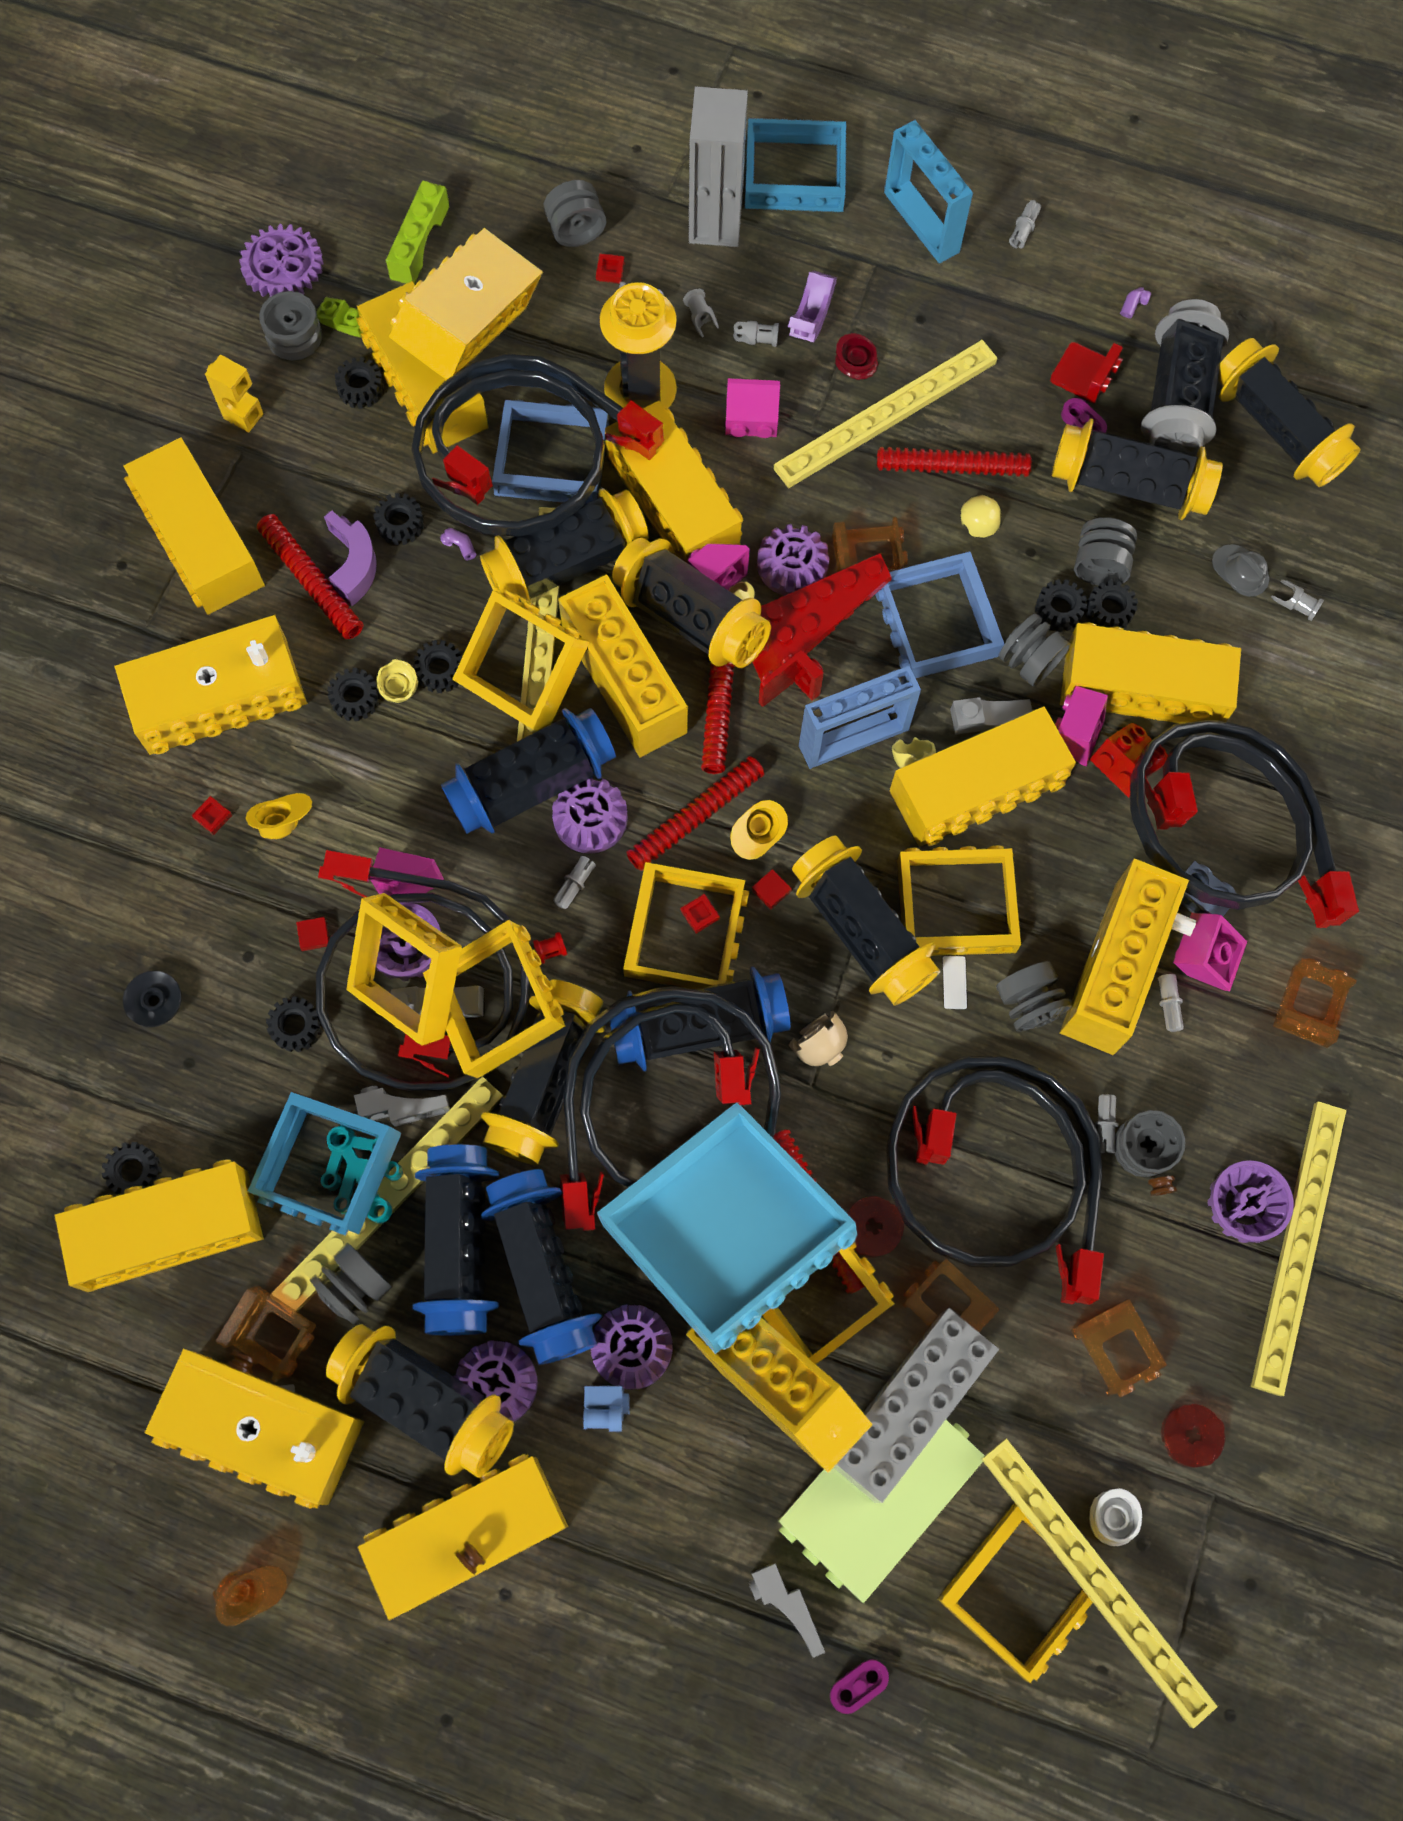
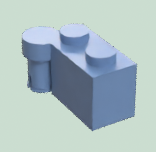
M585 1386L584 1429L609 1428V1432H622L624 1414H630L629 1393H624L622 1386Z

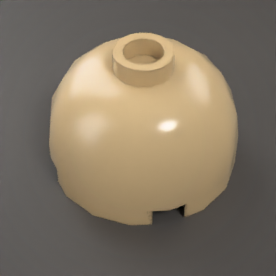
M831 1011L830 1018L826 1014L818 1017L800 1031L803 1037L798 1042L793 1038L789 1044L793 1052L804 1063L810 1066H822L828 1063L829 1066H832L843 1057L841 1051L847 1044L848 1035L841 1019L834 1011Z

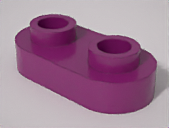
M1072 398L1065 402L1061 417L1066 424L1082 428L1091 418L1093 419L1092 429L1106 432L1107 424L1104 419L1085 401Z
M868 1659L837 1680L830 1690V1700L834 1708L843 1714H851L884 1691L889 1681L886 1667L877 1660ZM870 1670H875L877 1673V1679L874 1682L866 1680V1674ZM844 1689L851 1691V1698L846 1702L840 1699V1693Z

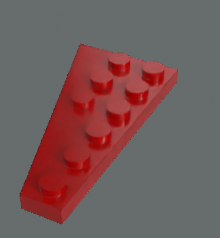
M881 553L761 606V616L770 622L771 631L763 650L752 662L760 680L768 671H775L779 668L782 661L788 655H795L801 649L808 654L832 633L842 620L848 619L857 607L864 601L872 598L892 580Z

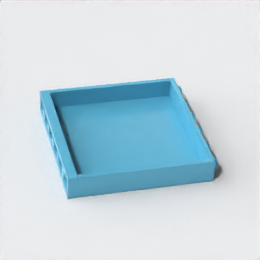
M738 1102L597 1212L603 1227L715 1354L721 1349L729 1348L742 1331L746 1328H753L766 1311L770 1308L775 1309L790 1291L794 1288L799 1289L809 1279V1275L817 1269L826 1267L831 1262L833 1255L841 1249L845 1250L850 1247L858 1235L855 1221Z

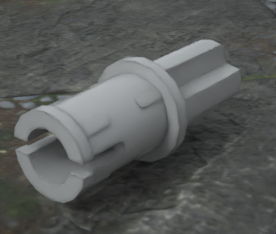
M1035 200L1027 203L1022 215L1016 220V228L1009 239V243L1015 248L1018 245L1019 248H1023L1029 233L1035 228L1034 222L1041 209V205L1036 203Z
M581 856L570 875L564 877L565 882L553 899L558 907L567 909L578 891L584 889V882L596 867L593 861L590 864L588 863L589 858Z
M1166 974L1158 977L1162 999L1159 1004L1163 1007L1166 1029L1170 1032L1181 1031L1184 1028L1180 1007L1183 1000L1179 998L1177 976L1175 974Z
M1102 1094L1098 1097V1122H1095V1126H1098L1097 1132L1100 1138L1101 1153H1105V1144L1108 1153H1115V1127H1118V1123H1116V1097L1110 1094Z

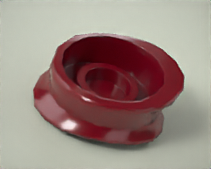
M856 333L846 334L836 344L835 364L842 373L857 380L867 379L876 372L878 366L876 347L863 335Z

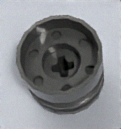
M1097 518L1083 524L1078 544L1079 550L1074 566L1075 574L1081 580L1098 586L1101 582H1104L1106 585L1108 580H1113V585H1116L1117 581L1122 582V584L1128 581L1133 564L1132 555L1137 541L1136 530L1130 524L1113 518Z
M1037 614L1031 615L1013 630L998 656L1003 662L1011 659L1009 662L1011 669L1025 663L1021 669L1020 676L1033 687L1040 684L1056 668L1071 647V642L1059 632H1055L1045 638L1050 625L1044 622L1039 626L1042 618Z
M1049 961L1024 968L1006 977L996 985L1004 1005L1018 1003L1009 1012L1011 1019L1019 1018L1014 1022L1017 1032L1045 1026L1072 1008L1069 999L1059 1000L1065 995L1064 989H1049L1059 980Z
M1149 1110L1138 1113L1122 1124L1115 1134L1116 1159L1125 1171L1135 1176L1151 1177L1170 1170L1180 1161L1185 1151V1136L1181 1126L1173 1117L1162 1111ZM1145 1141V1143L1151 1144V1149L1141 1148L1140 1143Z
M347 1242L333 1256L340 1269L334 1272L330 1268L323 1266L321 1270L329 1280L325 1283L317 1275H314L310 1282L314 1285L320 1299L336 1315L347 1319L355 1325L360 1318L352 1308L356 1305L366 1314L369 1309L362 1298L368 1295L372 1299L379 1301L392 1286Z

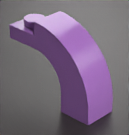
M817 271L809 272L798 311L795 315L791 316L788 327L791 328L790 336L815 342L826 317L837 277Z
M330 511L324 517L328 529L349 548V555L346 562L329 579L335 591L349 605L353 606L366 594L372 585L376 573V556L369 534L359 520L351 524L343 515L339 517L336 513Z

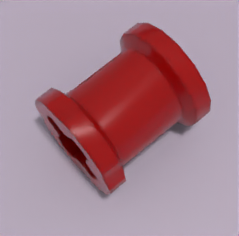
M560 932L542 941L533 940L535 951L540 957L542 964L547 959L559 955H567Z

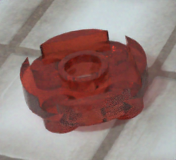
M878 1196L862 1198L847 1212L856 1223L858 1235L854 1241L857 1247L854 1249L860 1255L868 1257L887 1255L893 1251L901 1240L904 1232V1221L898 1208L894 1204L883 1200L884 1198ZM874 1219L875 1223H881L882 1230L878 1229L879 1234L873 1235L871 1231L866 1230V1225H869L868 1220Z
M1198 1404L1179 1406L1167 1414L1162 1423L1161 1438L1162 1442L1165 1443L1169 1456L1180 1465L1192 1468L1208 1466L1223 1451L1225 1427L1224 1423L1210 1409ZM1195 1427L1199 1431L1200 1441L1190 1444L1187 1441L1190 1437H1186L1185 1434L1187 1430H1193Z

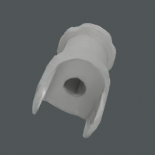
M693 289L685 295L683 301L690 308L692 313L691 319L699 335L704 337L700 329L701 326L713 320L718 329V322L712 308L706 304L704 291L702 289Z
M757 321L737 322L734 325L735 332L733 336L736 341L746 342L749 345L766 343L777 347L779 323L763 325L758 324Z
M1281 580L1283 584L1293 589V597L1289 601H1283L1276 596H1271V598L1290 610L1295 609L1308 616V620L1312 621L1324 600L1321 598L1317 600L1304 593V589L1289 581Z

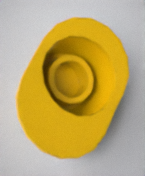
M303 793L286 795L256 804L246 813L245 819L248 825L259 830L261 837L281 839L288 836L298 825V820L308 814L312 808V800L310 796Z
M771 800L760 801L750 807L735 822L731 830V845L735 853L741 858L748 860L757 859L764 855L786 832L788 819L784 808Z

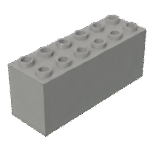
M695 87L690 131L689 243L738 247L743 197L748 90Z
M951 1309L945 1310L936 1318L863 1412L873 1425L833 1468L874 1503H883L999 1349Z

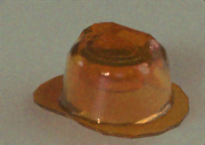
M267 1565L250 1572L235 1570L228 1573L222 1578L217 1589L213 1592V1599L216 1601L215 1615L218 1621L225 1626H235L276 1605L283 1597L287 1588V1578L284 1571L277 1566Z

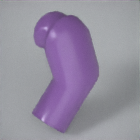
M1142 287L1131 291L1126 297L1120 314L1126 318H1132L1138 302L1146 305L1150 299L1151 292L1145 291Z
M454 528L446 529L445 533L441 535L440 539L444 545L451 546L454 543L459 546L465 560H471L476 557V552L468 535Z

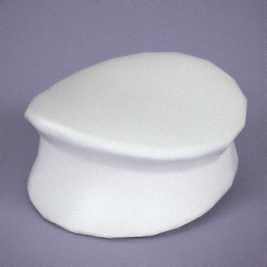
M1119 1488L1102 1492L1094 1498L1090 1508L1089 1519L1092 1531L1102 1543L1109 1546H1121L1131 1541L1139 1533L1142 1525V1509L1137 1498L1129 1491Z

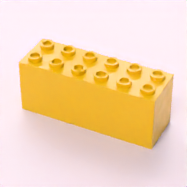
M413 281L358 305L357 309L360 317L356 318L362 331L361 338L366 348H372L374 352L372 356L376 365L379 368L383 367L385 370L383 375L388 386H394L396 389L394 393L401 407L406 406L408 420L412 426H415L418 415L434 391L446 379L389 338L393 328L390 323L401 308L398 306V303L406 292L409 294L412 292L415 286ZM480 393L455 409L445 422L442 440L446 447L488 428L484 400ZM432 420L426 429L424 446L428 445L434 454L438 451L432 434Z
M660 400L643 408L663 423L664 442L658 447L656 454L650 461L636 451L625 449L623 446L606 440L608 460L660 538L672 544L674 555L688 563L691 553L696 549L701 550L707 544L740 545L742 536L741 524L743 522L741 513L737 508L733 509L724 488H719L716 484L712 470L709 467L705 468L699 451L695 447L692 448L690 446L684 429L677 427L671 410L669 408L665 409ZM618 422L605 428V433L622 437L619 434Z
M182 437L123 465L128 476L124 477L127 485L197 608L203 606L207 615L265 586L254 560Z
M606 574L558 598L562 626L564 628L570 626L579 630L580 637L590 642L582 657V662L638 756L642 757L687 734L688 706L608 575Z
M1089 622L1077 623L1069 640L1071 647L1065 656L1060 705H1064L1066 696L1068 694L1072 695L1075 687L1079 686L1108 695L1106 712L1180 724L1200 720L1227 722L1236 709L1241 648L1232 647V645L1227 643L1212 644L1205 643V641L1200 639L1186 640L1179 639L1174 635L1159 636L1147 631L1133 632L1120 627H1101Z
M1044 706L896 770L890 787V793L918 846L921 847L925 844L933 846L950 833L958 835L968 828L967 826L975 822L978 825L990 820L992 815L1000 811L1002 814L1008 813L1017 807L1016 804L1026 801V803L1033 802L1041 796V793L1048 790L1050 792L1060 790L1066 785L1065 782L1071 775L1076 761Z
M222 1160L214 1163L211 1169L204 1171L200 1168L188 1170L183 1173L184 1177L174 1180L171 1177L161 1178L154 1181L153 1186L147 1188L135 1186L124 1190V1194L120 1196L105 1195L95 1198L93 1204L86 1206L74 1204L65 1207L64 1212L55 1215L69 1286L85 1292H91L263 1240L254 1196L252 1193L247 1192L251 1185L248 1171L236 1162Z
M762 1318L753 1328H746L742 1331L729 1348L721 1349L716 1354L693 1328L686 1334L724 1377L828 1473L873 1425L836 1381Z
M523 1454L508 1462L509 1469L503 1472L500 1469H494L479 1477L482 1483L474 1487L472 1484L468 1485L467 1483L451 1491L453 1498L445 1502L443 1498H438L422 1506L424 1513L418 1516L415 1513H409L393 1521L395 1528L389 1531L386 1528H380L363 1537L366 1543L358 1546V1549L388 1620L402 1615L568 1527L536 1457L532 1456L529 1458L528 1454ZM466 1541L486 1561L484 1565L480 1564L477 1566L475 1574H472L455 1555L457 1550L462 1551L464 1549Z

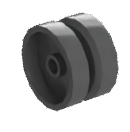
M584 180L564 182L553 188L545 198L543 203L544 212L551 224L553 235L559 244L567 247H577L591 242L603 232L606 226V216L591 183Z
M293 291L279 292L269 297L262 305L259 313L260 324L267 344L275 355L291 361L301 360L312 355L319 348L322 340V330L317 318L316 309L308 297Z

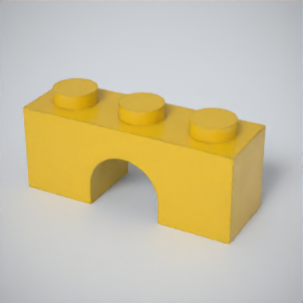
M220 354L215 362L208 366L205 376L223 419L249 433L264 414L259 400L247 393V390L252 385L247 369Z

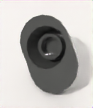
M1230 544L1218 548L1213 554L1212 564L1214 570L1239 594L1247 597L1258 596L1268 587L1269 574L1267 562L1259 553L1248 551L1239 545Z

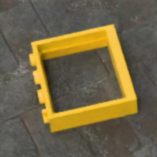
M505 590L504 593L492 591L452 680L529 728L541 730L551 725L590 642L580 637L579 630L570 626L566 628L561 626V620L547 613L544 616L539 613L540 608L530 602H525V604L520 602L519 595L513 594L508 590ZM506 609L511 610L565 642L534 710L476 675Z
M995 845L987 849H976L973 846H966L959 850H948L946 847H937L932 849V851L909 848L904 850V852H900L897 866L901 921L907 931L914 935L916 943L920 947L934 943L936 947L931 956L1016 953L1021 946L1012 848L1004 849L1003 846ZM1002 863L1009 935L915 937L910 866Z
M645 862L623 968L624 977L690 989L733 982L734 970L729 969L731 959L737 960L739 943H734L736 933H742L744 917L739 916L741 906H747L749 891L744 890L745 880ZM655 881L734 895L718 980L638 966Z
M385 893L361 898L346 990L420 1045L443 1039L462 946ZM383 925L431 958L421 1015L373 981Z
M507 920L461 949L456 976L508 944L513 943L545 1018L483 1056H480L453 990L446 1031L463 1073L475 1078L483 1076L565 1027L561 1017L564 1014L563 1010L550 992L552 990L551 982L539 967L542 963L540 957L532 950L528 942L531 937L527 929L523 925L520 926L510 920ZM429 969L423 972L426 982L428 979Z
M855 1242L847 1249H841L839 1252L877 1301L878 1305L815 1354L810 1352L778 1307L775 1309L770 1308L763 1314L769 1325L815 1364H818L894 1305L891 1300L894 1296L890 1292L889 1287L884 1282L878 1283L872 1275L875 1269L865 1257L860 1259L853 1250L857 1247Z
M1014 1502L937 1599L1015 1672L1031 1683L1033 1679L1037 1681L1042 1673L1045 1674L1049 1667L1046 1662L1052 1654L1058 1655L1068 1643L1066 1636L1073 1628L1077 1630L1083 1625L1088 1617L1085 1612L1093 1602L1082 1589L1024 1665L957 1604L958 1600L1022 1520L1040 1535Z

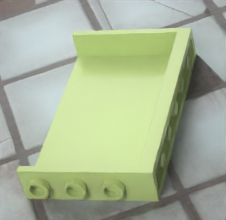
M945 1420L883 1503H874L836 1469L832 1468L829 1473L823 1469L789 1510L777 1520L782 1525L779 1531L792 1544L797 1539L805 1547L802 1554L815 1566L821 1562L829 1570L825 1576L836 1587L840 1588L844 1585L864 1603L982 1464L981 1458L985 1455L967 1440L970 1435L957 1423L952 1426Z

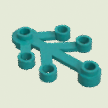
M341 1125L331 1129L327 1135V1145L332 1153L326 1172L321 1177V1185L330 1191L337 1190L340 1187L341 1177L337 1173L344 1157L347 1168L339 1195L335 1198L333 1207L337 1212L346 1215L352 1201L351 1196L355 1182L357 1181L359 1184L368 1163L367 1159L358 1158L354 1149L372 1152L378 1138L373 1140L356 1137L355 1132L351 1128ZM346 1137L345 1142L340 1145L341 1138ZM390 1161L384 1176L391 1181H397L403 1175V1168L397 1162ZM392 1167L397 1168L394 1175L389 1174ZM334 1176V1182L328 1185L329 1178ZM376 1193L367 1217L375 1223H384L391 1217L392 1206ZM344 1200H347L346 1207L344 1209H341V1203ZM384 1207V1213L378 1217L379 1209Z

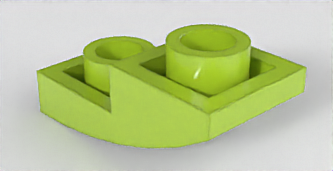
M325 297L316 312L319 322L340 332L361 338L362 331L356 318L360 317L358 309L350 308L345 300Z

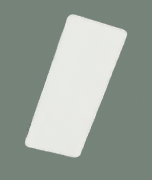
M944 956V1008L966 1009L965 957Z

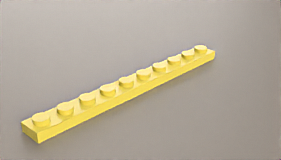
M983 340L979 341L775 463V472L788 488L794 486L995 365L997 362L996 355Z
M539 507V516L548 514L556 508ZM560 585L530 599L532 604L540 608L539 613L544 616L547 613L557 618ZM528 621L521 703L534 710L552 672L555 636ZM519 721L517 742L539 730H533Z
M483 1076L400 1160L398 1164L403 1168L402 1177L397 1181H391L386 1177L382 1179L377 1193L391 1204L392 1214L424 1182L416 1179L415 1173L427 1167V1149L441 1145L460 1144L483 1120L481 1114L483 1112L490 1113L501 1102L503 1095ZM394 1167L389 1174L394 1175L397 1168ZM384 1207L379 1209L378 1217L384 1213ZM366 1217L360 1234L348 1231L345 1236L331 1231L271 1294L291 1314L295 1315L317 1293L310 1279L317 1275L326 1283L329 1278L322 1272L321 1268L326 1266L337 1272L340 1267L335 1262L333 1256L347 1242L358 1250L383 1223H375Z
M1319 1101L1314 1103L1293 1195V1213L1285 1231L1251 1387L1277 1396H1284L1346 1114L1344 1109Z
M1004 1439L982 1457L981 1460L1191 1728H1195L1217 1708V1705L1011 1443Z

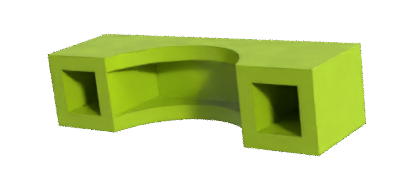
M422 180L386 258L391 280L405 284L413 281L415 284L423 266V253L429 232L434 225L441 227L449 209L446 187Z

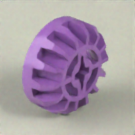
M786 524L784 530L775 528L769 537L763 538L761 547L758 550L757 569L764 584L772 591L785 596L826 577L829 564L828 546L820 541L819 533L808 532L807 526L804 525L801 526V529H792V524ZM787 538H801L805 541L802 543L797 541L789 542ZM783 541L785 545L782 549V554L776 557V548Z
M591 777L559 793L556 802H553L552 818L555 831L560 840L575 851L581 853L605 851L614 846L626 830L628 819L626 801L622 798L620 790L617 787L613 788L610 786L609 782L605 779H602L600 782L593 780ZM585 792H595L593 797H585L582 800L575 798ZM599 794L607 801L609 811L601 808V804L597 800ZM571 815L578 818L579 824L573 820Z
M400 903L441 931L436 918L426 908L415 903ZM383 925L376 970L383 973L389 979L399 978L402 981H409V978L415 976L423 977V972L430 968L431 958L423 954L418 961L409 964V958L415 956L419 950L406 942L404 947H401L400 944H403L404 939ZM388 952H395L397 956L403 958L404 965L394 962L388 956Z
M1258 1161L1235 1163L1221 1171L1209 1188L1211 1189V1196L1208 1199V1206H1211L1214 1214L1211 1217L1214 1223H1219L1224 1229L1223 1233L1226 1236H1233L1238 1239V1242L1260 1243L1271 1239L1286 1228L1292 1217L1294 1204L1291 1189L1285 1178L1276 1169ZM1237 1185L1252 1186L1241 1192L1234 1188ZM1230 1191L1234 1197L1232 1199V1209L1227 1212L1225 1201ZM1257 1195V1197L1254 1200H1252L1250 1207L1241 1210V1208H1243L1246 1205L1245 1203L1248 1201V1198H1252ZM1265 1209L1263 1217L1260 1218L1258 1213ZM1241 1217H1253L1257 1223L1244 1225L1235 1220Z
M623 1305L606 1313L595 1326L594 1335L597 1346L591 1349L592 1360L599 1374L610 1384L622 1386L623 1389L628 1390L645 1388L656 1382L668 1368L672 1357V1338L668 1326L656 1312L641 1305ZM627 1324H636L644 1329L639 1333H625L621 1327ZM617 1330L621 1337L618 1341V1349L611 1354L610 1341ZM628 1339L631 1342L636 1340L640 1342L637 1345L638 1352L636 1354H633L631 1351L623 1353V1350L626 1349L625 1342ZM652 1339V1352L648 1360L645 1361L642 1357L645 1352V1344ZM624 1360L630 1362L639 1360L642 1365L625 1367L620 1365V1363Z
M487 1341V1343L470 1349V1352L460 1360L455 1378L472 1389L473 1382L480 1384L482 1391L487 1394L486 1398L494 1394L499 1397H503L506 1393L511 1394L506 1401L501 1403L500 1413L515 1422L529 1410L537 1393V1374L532 1361L521 1349L508 1342ZM498 1361L496 1368L488 1369L484 1373L477 1371L486 1362ZM503 1363H506L512 1369L515 1383L510 1382L507 1374L501 1371ZM496 1375H499V1380L510 1388L496 1387L494 1392H492V1386L486 1381L481 1380V1378L489 1380L495 1379Z

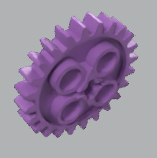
M279 224L278 230H274L270 225L268 228L269 232L265 233L260 229V237L251 235L253 243H244L246 250H241L242 259H239L242 267L241 271L247 285H251L254 292L260 290L262 297L268 292L270 297L279 292L298 291L304 294L303 287L312 289L311 281H319L317 274L322 273L321 265H323L321 249L317 245L316 239H311L309 232L303 234L301 227L294 231L292 225H289L286 230H283L282 224Z

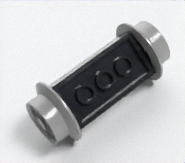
M1191 299L1175 304L1170 309L1168 316L1164 317L1156 327L1155 337L1161 346L1151 412L1143 418L1141 431L1150 444L1196 456L1199 448L1210 442L1216 433V424L1212 417L1221 352L1229 339V329L1221 319V313L1214 304L1204 300Z

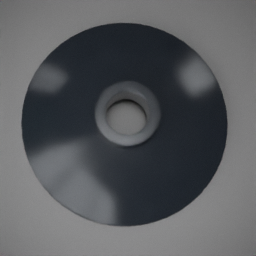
M144 972L136 976L126 987L123 995V1007L127 1016L136 1024L143 1027H157L170 1021L178 1012L182 999L181 990L178 983L164 972ZM158 997L160 999L159 1003L156 1006H151L152 999Z

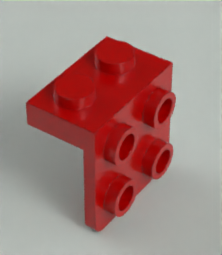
M1072 342L1052 373L1050 381L1073 394L1095 403L1099 394L1107 391L1112 380L1110 378L1111 373H1117L1123 359L1119 358L1123 347L1113 343L1105 357L1078 343Z
M802 649L795 655H788L782 661L779 668L775 671H768L761 678L759 704L764 707L793 683L813 701L821 693L824 673L822 666L816 659L811 660Z
M1130 723L1107 738L1090 758V761L1129 798L1130 775L1143 749L1152 739L1141 726ZM1162 746L1154 751L1145 770L1146 778L1163 767L1168 754Z

